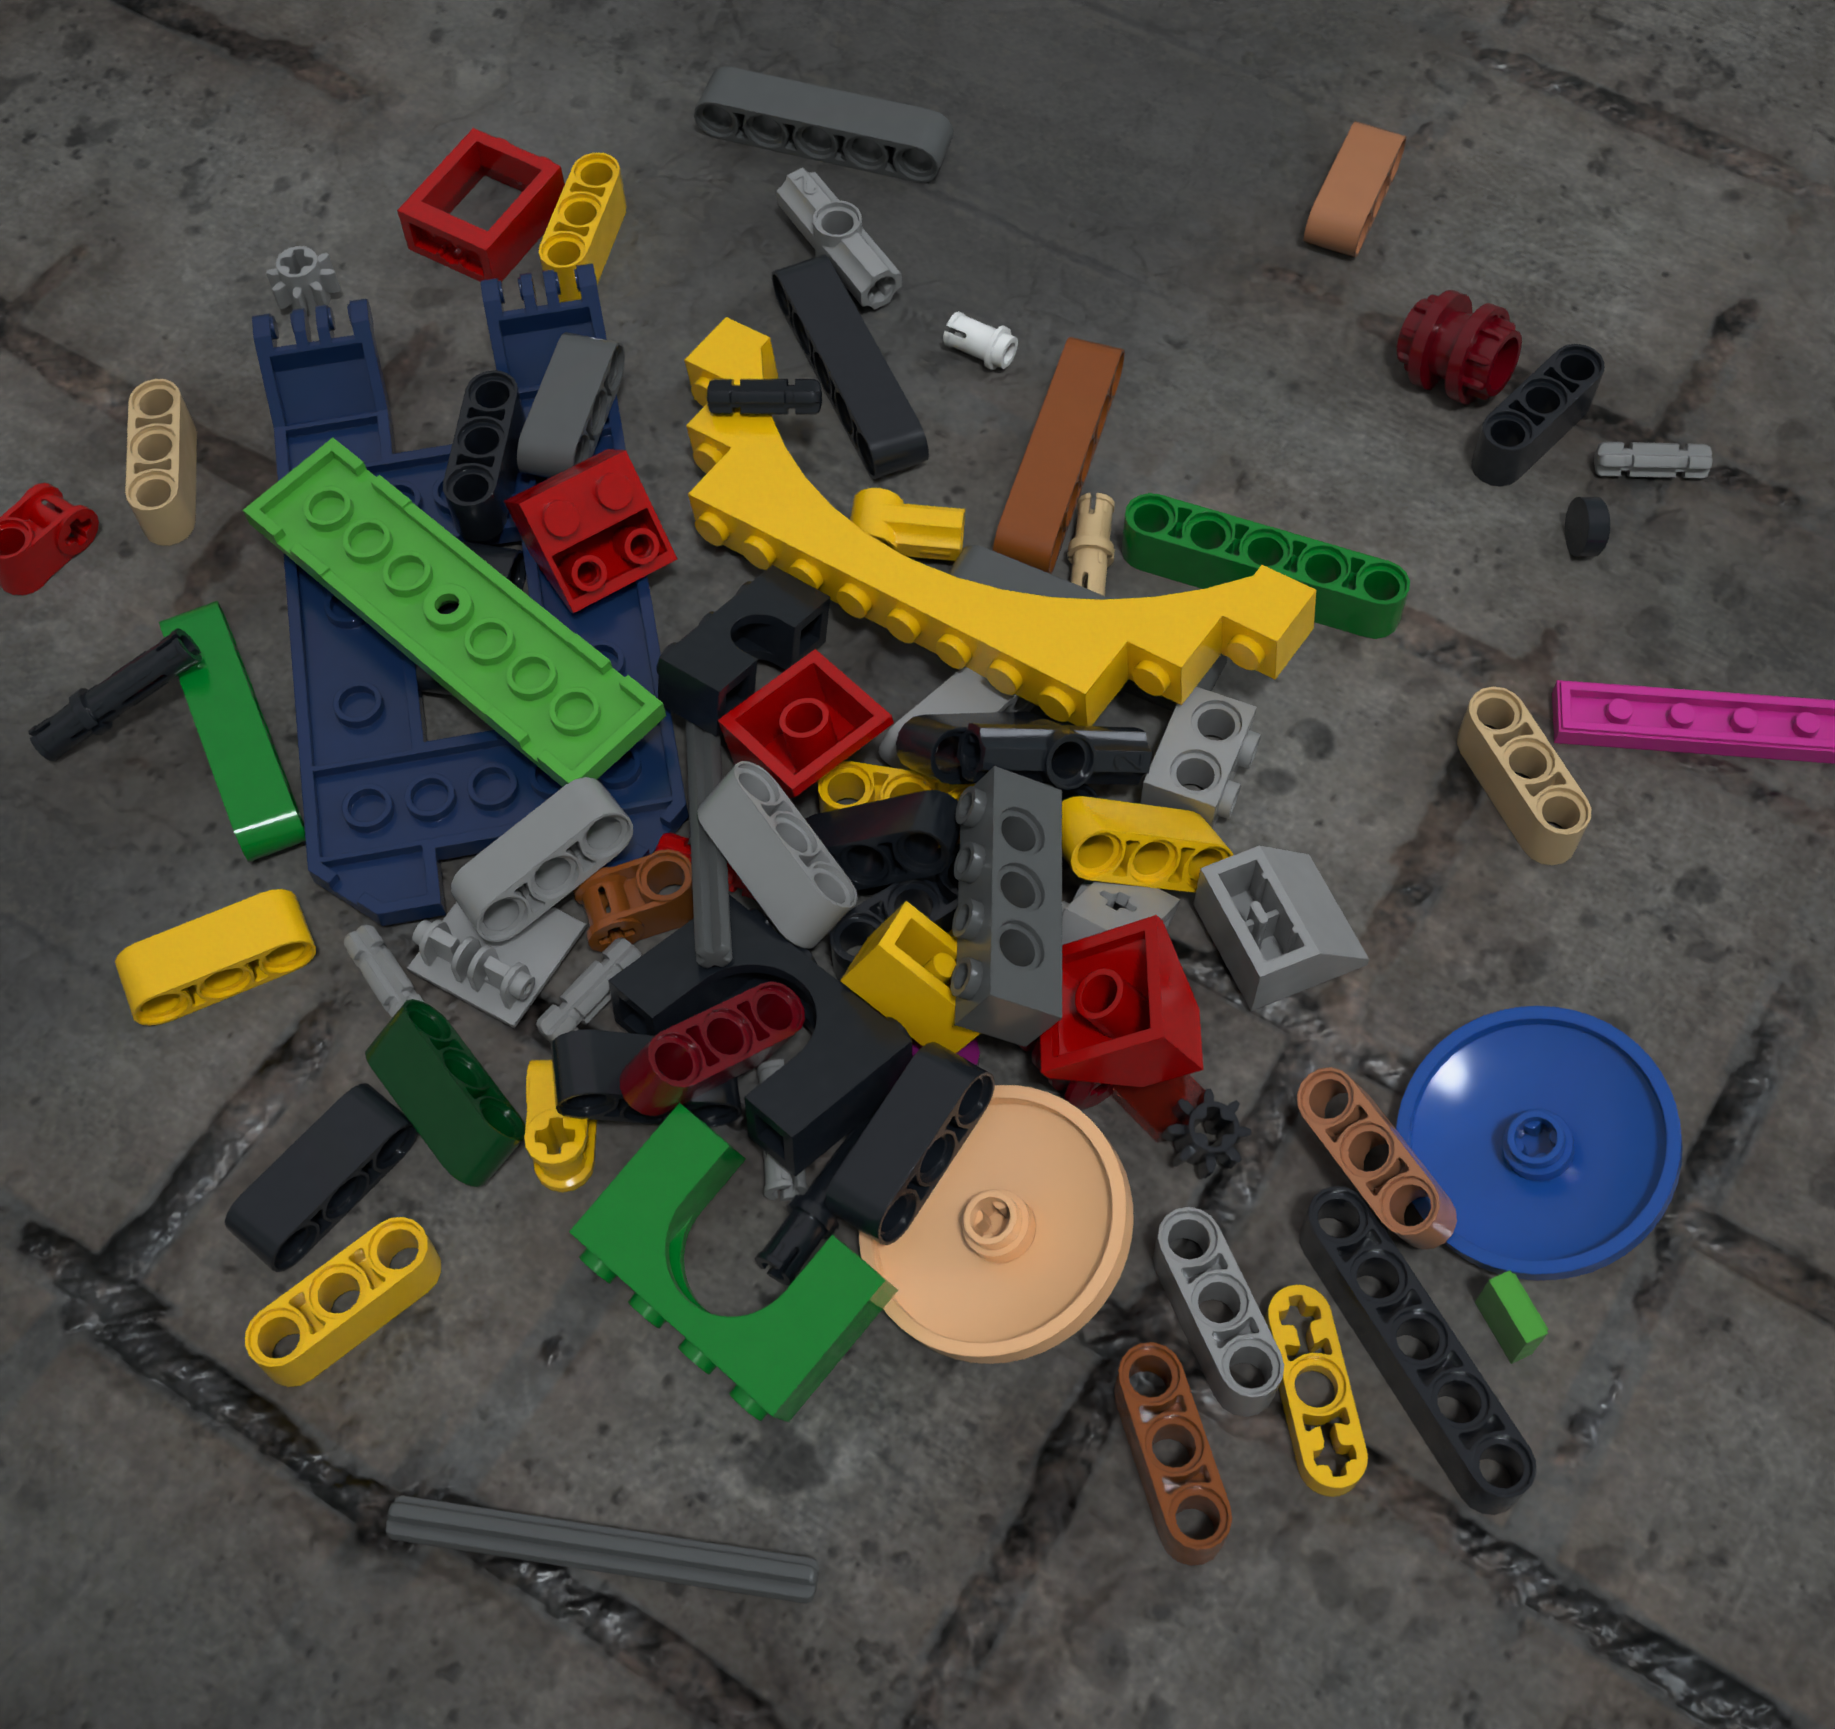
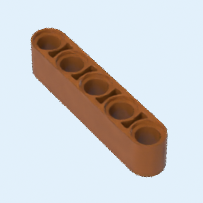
M1073 337L1067 339L995 535L993 551L1052 574L1120 382L1125 357L1124 349Z

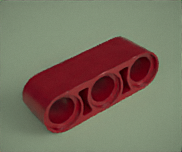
M766 982L661 1031L623 1068L620 1075V1090L624 1100L632 1109L641 1114L650 1116L661 1115L674 1109L679 1103L684 1104L764 1063L802 1028L805 1015L800 998L792 989L781 983Z

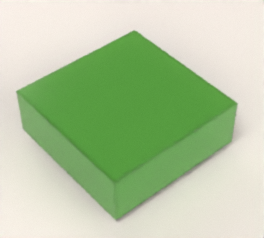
M1511 1270L1488 1280L1476 1299L1475 1304L1508 1360L1513 1364L1532 1355L1548 1334L1547 1331L1549 1329L1515 1273L1512 1274Z

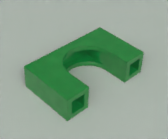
M679 1103L569 1232L586 1247L579 1256L584 1264L609 1284L618 1276L635 1292L628 1303L641 1316L659 1329L667 1321L685 1337L678 1348L688 1359L709 1375L718 1367L736 1383L729 1392V1395L744 1410L761 1422L769 1413L772 1417L789 1423L896 1294L898 1289L846 1244L832 1235L786 1291L767 1307L748 1315L733 1317L718 1316L707 1311L696 1299L687 1281L684 1265L686 1241L697 1217L746 1158L700 1118Z

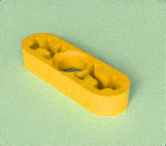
M1290 1285L1274 1295L1264 1319L1284 1362L1283 1378L1278 1388L1296 1463L1302 1480L1311 1490L1324 1496H1341L1350 1492L1363 1476L1368 1463L1367 1448L1331 1308L1325 1297L1317 1290L1305 1285ZM1289 1306H1298L1301 1316H1313L1314 1318L1306 1332L1309 1353L1289 1361L1287 1355L1296 1356L1300 1348V1342L1294 1325H1282L1281 1321L1286 1318ZM1320 1348L1324 1349L1325 1354L1313 1353ZM1308 1371L1322 1373L1333 1384L1335 1391L1334 1400L1324 1407H1312L1305 1404L1296 1393L1295 1379L1300 1374ZM1337 1417L1342 1419L1343 1424L1334 1423L1329 1432L1332 1446L1336 1454H1348L1350 1461L1346 1462L1342 1468L1340 1477H1334L1328 1465H1316L1314 1461L1315 1458L1319 1457L1324 1448L1321 1427L1318 1425L1329 1423ZM1304 1424L1317 1427L1310 1431H1306Z

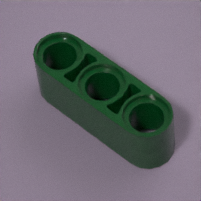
M415 999L406 1000L365 1051L366 1060L448 1173L466 1185L481 1187L489 1181L524 1140L526 1125L449 1021L438 1010L423 1001Z

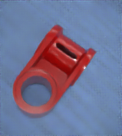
M44 482L28 489L22 498L0 517V587L12 595H27L42 588L49 578L75 555L87 549L93 542L99 526L97 514L87 506H74L63 499L61 491L52 484ZM42 501H47V504H42Z

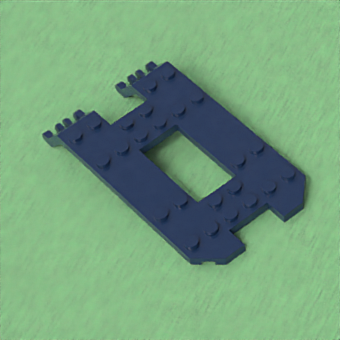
M593 263L576 266L577 269H574L575 279L582 299L560 302L561 288L558 273L554 272V269L542 271L548 305H537L532 273L520 274L518 278L522 301H524L525 308L504 311L505 297L501 280L498 281V278L480 281L496 370L506 372L514 378L518 386L526 419L557 343L563 333L567 332L607 340ZM367 298L353 300L349 302L350 304H347L348 315L354 333L351 336L334 338L336 325L332 308L328 307V305L315 306L319 341H312L309 319L305 308L292 310L290 320L296 344L277 347L279 332L275 317L271 316V314L252 316L253 339L274 427L278 481L333 437L361 459L368 471L376 477L381 475L461 542L496 545L521 540L529 597L611 661L612 667L624 677L629 675L658 698L659 675L656 668L661 650L648 575L575 613H571L530 555L510 513H508L504 529L492 539L474 542L466 540L458 534L443 492V481L452 444L400 453L395 452L392 415L374 335L372 312ZM617 394L593 456L607 449L626 450ZM518 469L512 497L549 478L521 473ZM283 553L308 871L316 884L382 926L446 915L440 860L480 853L559 791L562 786L495 730L427 741L422 691L416 680L417 665ZM665 707L666 717L597 779L608 790L633 824V835L629 844L602 868L617 866L654 853L661 836L664 833L670 832L675 834L689 817L671 710Z

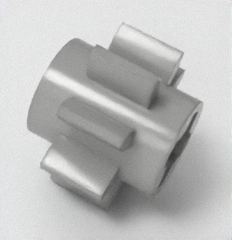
M295 246L284 250L278 255L276 260L277 269L266 271L280 309L290 305L293 310L305 308L307 315H314L315 306L329 305L331 300L330 293L339 292L341 289L329 254L323 253L317 256L307 246Z

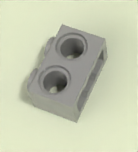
M1195 687L1182 705L1177 703L1150 765L1149 773H1147L1144 779L1140 804L1194 811L1201 814L1212 829H1214L1218 816L1229 819L1241 789V783L1233 781L1239 766L1250 769L1260 743L1261 734L1252 731L1257 707ZM1215 735L1224 740H1210L1204 736ZM1195 784L1204 790L1193 791L1182 785Z

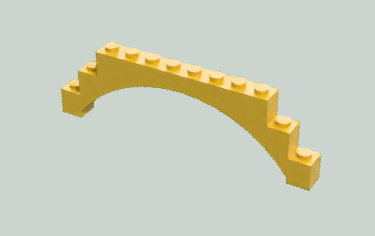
M725 317L684 359L692 395L703 406L686 427L693 450L694 461L706 473L688 493L695 518V527L707 542L715 546L724 545L744 555L751 564L759 569L767 570L772 565L830 596V600L838 603L851 616L855 618L865 617L885 627L898 640L908 644L914 642L932 651L953 668L963 669L966 666L985 677L998 691L1006 695L1016 694L1039 706L1054 720L1060 722L1069 721L1076 726H1092L1128 679L1135 682L1139 688L1150 695H1162L1182 705L1221 654L1229 657L1236 665L1243 669L1256 670L1275 680L1314 629L1317 590L1264 565H1261L1253 576L1205 589L1156 597L1100 600L1048 597L1003 590L958 578L912 560L861 530L822 496L804 476L785 447L771 414H741V408H735L734 414H714L710 412L707 402L709 381L712 379H734V385H740L741 379L779 378L770 337Z

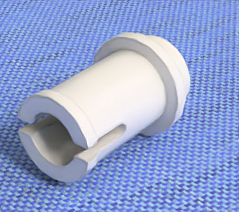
M959 311L955 312L949 319L947 326L964 332L966 335L960 332L953 334L949 331H944V345L950 348L954 347L984 360L985 367L991 370L997 367L1005 369L1011 364L1017 351L1018 339L1011 335V330L1008 327L1000 326L996 329L967 317Z

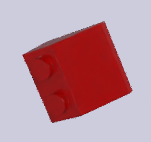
M816 649L718 719L734 764L748 761L759 765L776 780L788 798H794L894 724L892 715Z

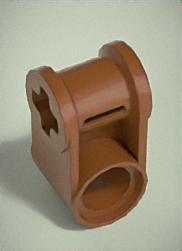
M659 850L648 856L617 866L600 868L573 890L575 900L579 904L584 905L590 927L586 932L588 945L593 950L603 952L617 938H625L631 944H634L636 941L673 929H679L694 918L692 865L689 859L679 851ZM668 885H682L678 891L672 894H658L662 888ZM602 887L605 891L599 892V889ZM610 906L611 909L609 913H607L606 907ZM618 927L617 931L612 930V928Z

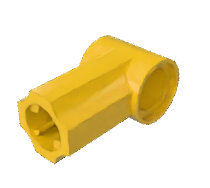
M867 488L859 491L854 496L850 521L906 557L956 561L961 553L964 539L965 509L904 504L903 500L896 493L882 488Z

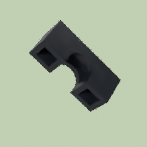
M772 565L755 580L744 583L736 595L717 611L707 613L699 625L678 643L673 642L664 649L659 657L656 668L659 675L658 699L663 702L665 708L717 737L722 733L718 719L755 693L758 659L772 662L787 670L826 642L831 597Z

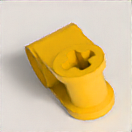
M552 1060L529 1061L526 1075L527 1115L524 1135L525 1147L533 1160L535 1174L543 1186L551 1191H573L584 1185L592 1176L595 1166L597 1120L566 1117L558 1113L555 1105Z

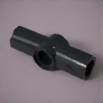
M1046 719L1034 720L1029 724L969 723L967 730L959 735L957 758L962 768V777L968 781L978 782L993 766L1065 790L1076 789L1083 784L1138 785L1142 776L1149 773L1152 750L1148 746L1146 732L1139 728L1060 725ZM1059 746L1057 756L1052 761L1053 754Z

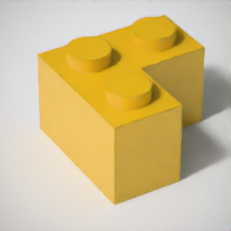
M905 901L866 939L840 981L886 1018L891 1017L897 1020L907 1030L910 1037L922 1046H925L927 1043L936 1042L954 1053H958L981 1034L955 1025L956 996L952 995L950 985L956 966L957 937L954 936L952 930L946 933L918 909Z

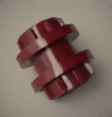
M1447 290L1439 296L1432 294L1428 298L1421 299L1410 310L1398 337L1397 358L1399 362L1404 364V369L1408 371L1409 380L1413 385L1426 390H1432L1439 380L1443 378L1445 379L1446 394L1450 399L1463 404H1470L1477 398L1487 400L1503 390L1519 360L1522 337L1521 333L1516 330L1515 323L1510 322L1508 311L1505 308L1486 303L1472 314V303L1469 296L1455 290Z

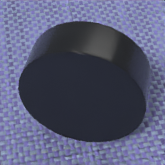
M1576 497L1571 501L1565 518L1567 548L1573 556L1600 555L1605 549L1610 535L1608 507L1600 497Z

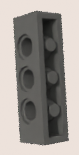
M993 766L973 787L969 786L963 791L955 812L956 822L960 824V849L954 864V876L959 880L958 907L952 923L953 934L957 937V959L950 988L952 995L956 996L955 1025L1026 1047L1062 1019V790Z

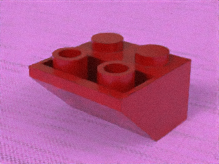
M607 449L504 501L530 555L571 613L591 605L678 559L626 450Z

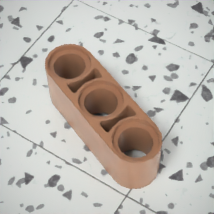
M1353 122L1313 204L1305 228L1304 242L1355 258L1358 256L1396 175L1406 145V136L1361 122Z
M1330 1067L1321 1068L1310 1073L1301 1083L1297 1093V1106L1301 1115L1381 1222L1410 1246L1419 1249H1434L1444 1244L1452 1236L1456 1227V1209L1451 1199L1375 1101L1342 1070ZM1348 1093L1346 1109L1335 1118L1325 1119V1108L1331 1098L1338 1094ZM1388 1144L1389 1155L1383 1166L1375 1171L1365 1172L1364 1160L1366 1154L1377 1145ZM1419 1197H1429L1431 1209L1427 1218L1416 1226H1406L1404 1223V1213L1407 1206Z

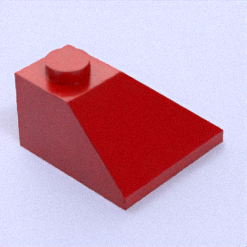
M1157 915L1062 945V1019L1040 1035L1041 1073L1050 1079L1146 1087L1204 1070L1200 1009L1165 924Z

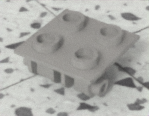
M456 902L443 920L437 919L433 922L423 920L418 924L413 933L412 941L419 945V952L409 964L407 970L515 1029L587 928V925L557 908L551 907L509 940L489 942L480 937Z

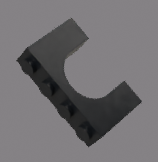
M729 894L732 960L725 967L714 965L708 969L697 963L693 918L608 980L615 1022L628 1033L656 1036L661 1031L762 983L776 982L792 989L801 1000L804 1007V1024L813 1035L800 1053L745 1095L744 1099L748 1137L796 1177L881 1106L913 1058L912 1039L907 1030L897 1020L891 1017L884 1018L840 980H836L821 968L806 948L795 944L792 945L777 933L760 911L754 908L748 910Z

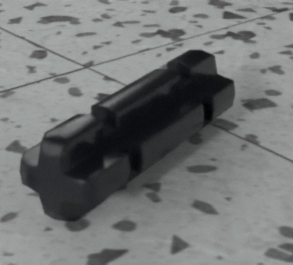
M712 379L708 384L707 402L710 412L714 414H734L735 408H741V414L788 415L789 409H795L796 415H815L821 409L822 391L820 382L816 379H795V385H788V379H741L740 385H734V379Z

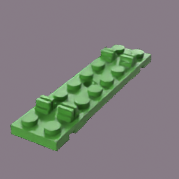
M333 437L243 509L249 524L562 787L579 778L589 777L597 780L666 717L663 702L629 675L624 677L616 671L607 657L577 633L570 630L463 544L381 475L376 477L368 471L361 459ZM447 603H459L458 608L450 614L438 612V609Z

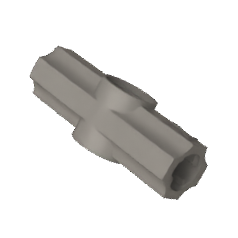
M801 168L788 174L785 182L776 190L777 204L813 246L815 257L825 254L829 258L842 283L862 306L868 305L875 310L890 303L892 296L902 287V275L862 228V215L859 209L852 203L839 201L816 172L810 173Z

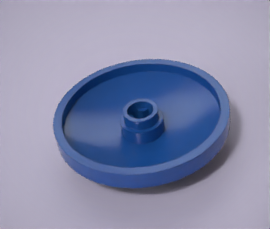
M1523 1006L1504 1009L1477 1018L1453 1031L1435 1046L1416 1069L1407 1085L1397 1116L1396 1130L1445 1191L1456 1209V1227L1452 1236L1444 1244L1465 1260L1499 1275L1511 1270L1512 1274L1515 1273L1518 1279L1540 1281L1573 1278L1594 1272L1625 1256L1652 1232L1663 1217L1673 1198L1682 1165V1133L1677 1106L1668 1083L1652 1058L1629 1036L1609 1023L1579 1011L1560 1007ZM1419 1197L1412 1201L1423 1221L1427 1218L1431 1209L1429 1197Z

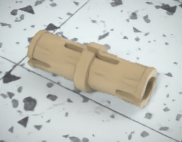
M1086 493L1078 499L1076 535L1069 542L1068 547L1069 561L1072 563L1071 583L1105 596L1107 567L1114 562L1115 553L1114 545L1110 541L1112 513L1114 512L1115 502L1108 495L1096 493L1095 509H1091V493Z

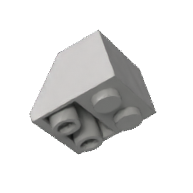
M1259 845L1200 868L1193 905L1251 1011L1368 965L1369 958L1309 854Z

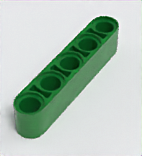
M1147 493L1139 495L1132 499L1126 507L1121 552L1124 560L1130 566L1140 571L1205 589L1253 576L1259 567L1264 565L1317 590L1315 623L1373 639L1389 636L1395 632L1400 623L1409 593L1410 580L1407 573L1399 565L1391 561L1161 494Z
M215 601L159 621L164 638L176 628L182 629L194 640L201 652L199 655L202 656V661L178 675L231 826L247 861L252 862L306 841L302 816L236 641L219 602Z

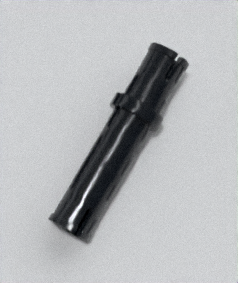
M176 628L171 634L160 640L159 643L119 668L98 685L96 684L89 690L80 688L69 697V703L60 711L30 728L28 732L32 736L30 738L31 743L45 759L56 761L71 750L72 747L91 735H103L113 727V721L122 713L136 706L181 673L199 664L202 661V656L199 655L201 652L198 646L185 631Z
M877 1110L849 1133L805 1194L795 1195L787 1205L788 1217L765 1248L756 1255L755 1262L761 1269H765L768 1264L772 1266L766 1274L784 1285H791L795 1280L796 1274L821 1240L829 1239L839 1229L838 1216L830 1212L826 1206L828 1186Z

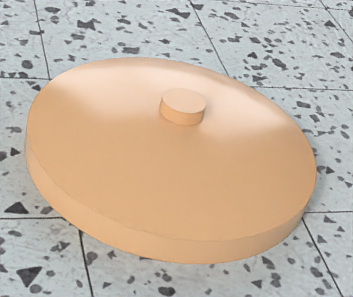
M995 1085L992 1099L984 1114L906 1232L894 1243L883 1245L859 1230L860 1256L898 1289L896 1294L883 1308L884 1311L902 1330L924 1346L947 1357L971 1363L995 1364L1026 1359L1041 1354L1074 1335L1093 1318L1114 1290L1127 1261L1132 1241L1134 1219L1130 1184L1123 1164L1109 1140L1093 1121L1077 1107L1058 1096L1039 1089L1018 1085Z

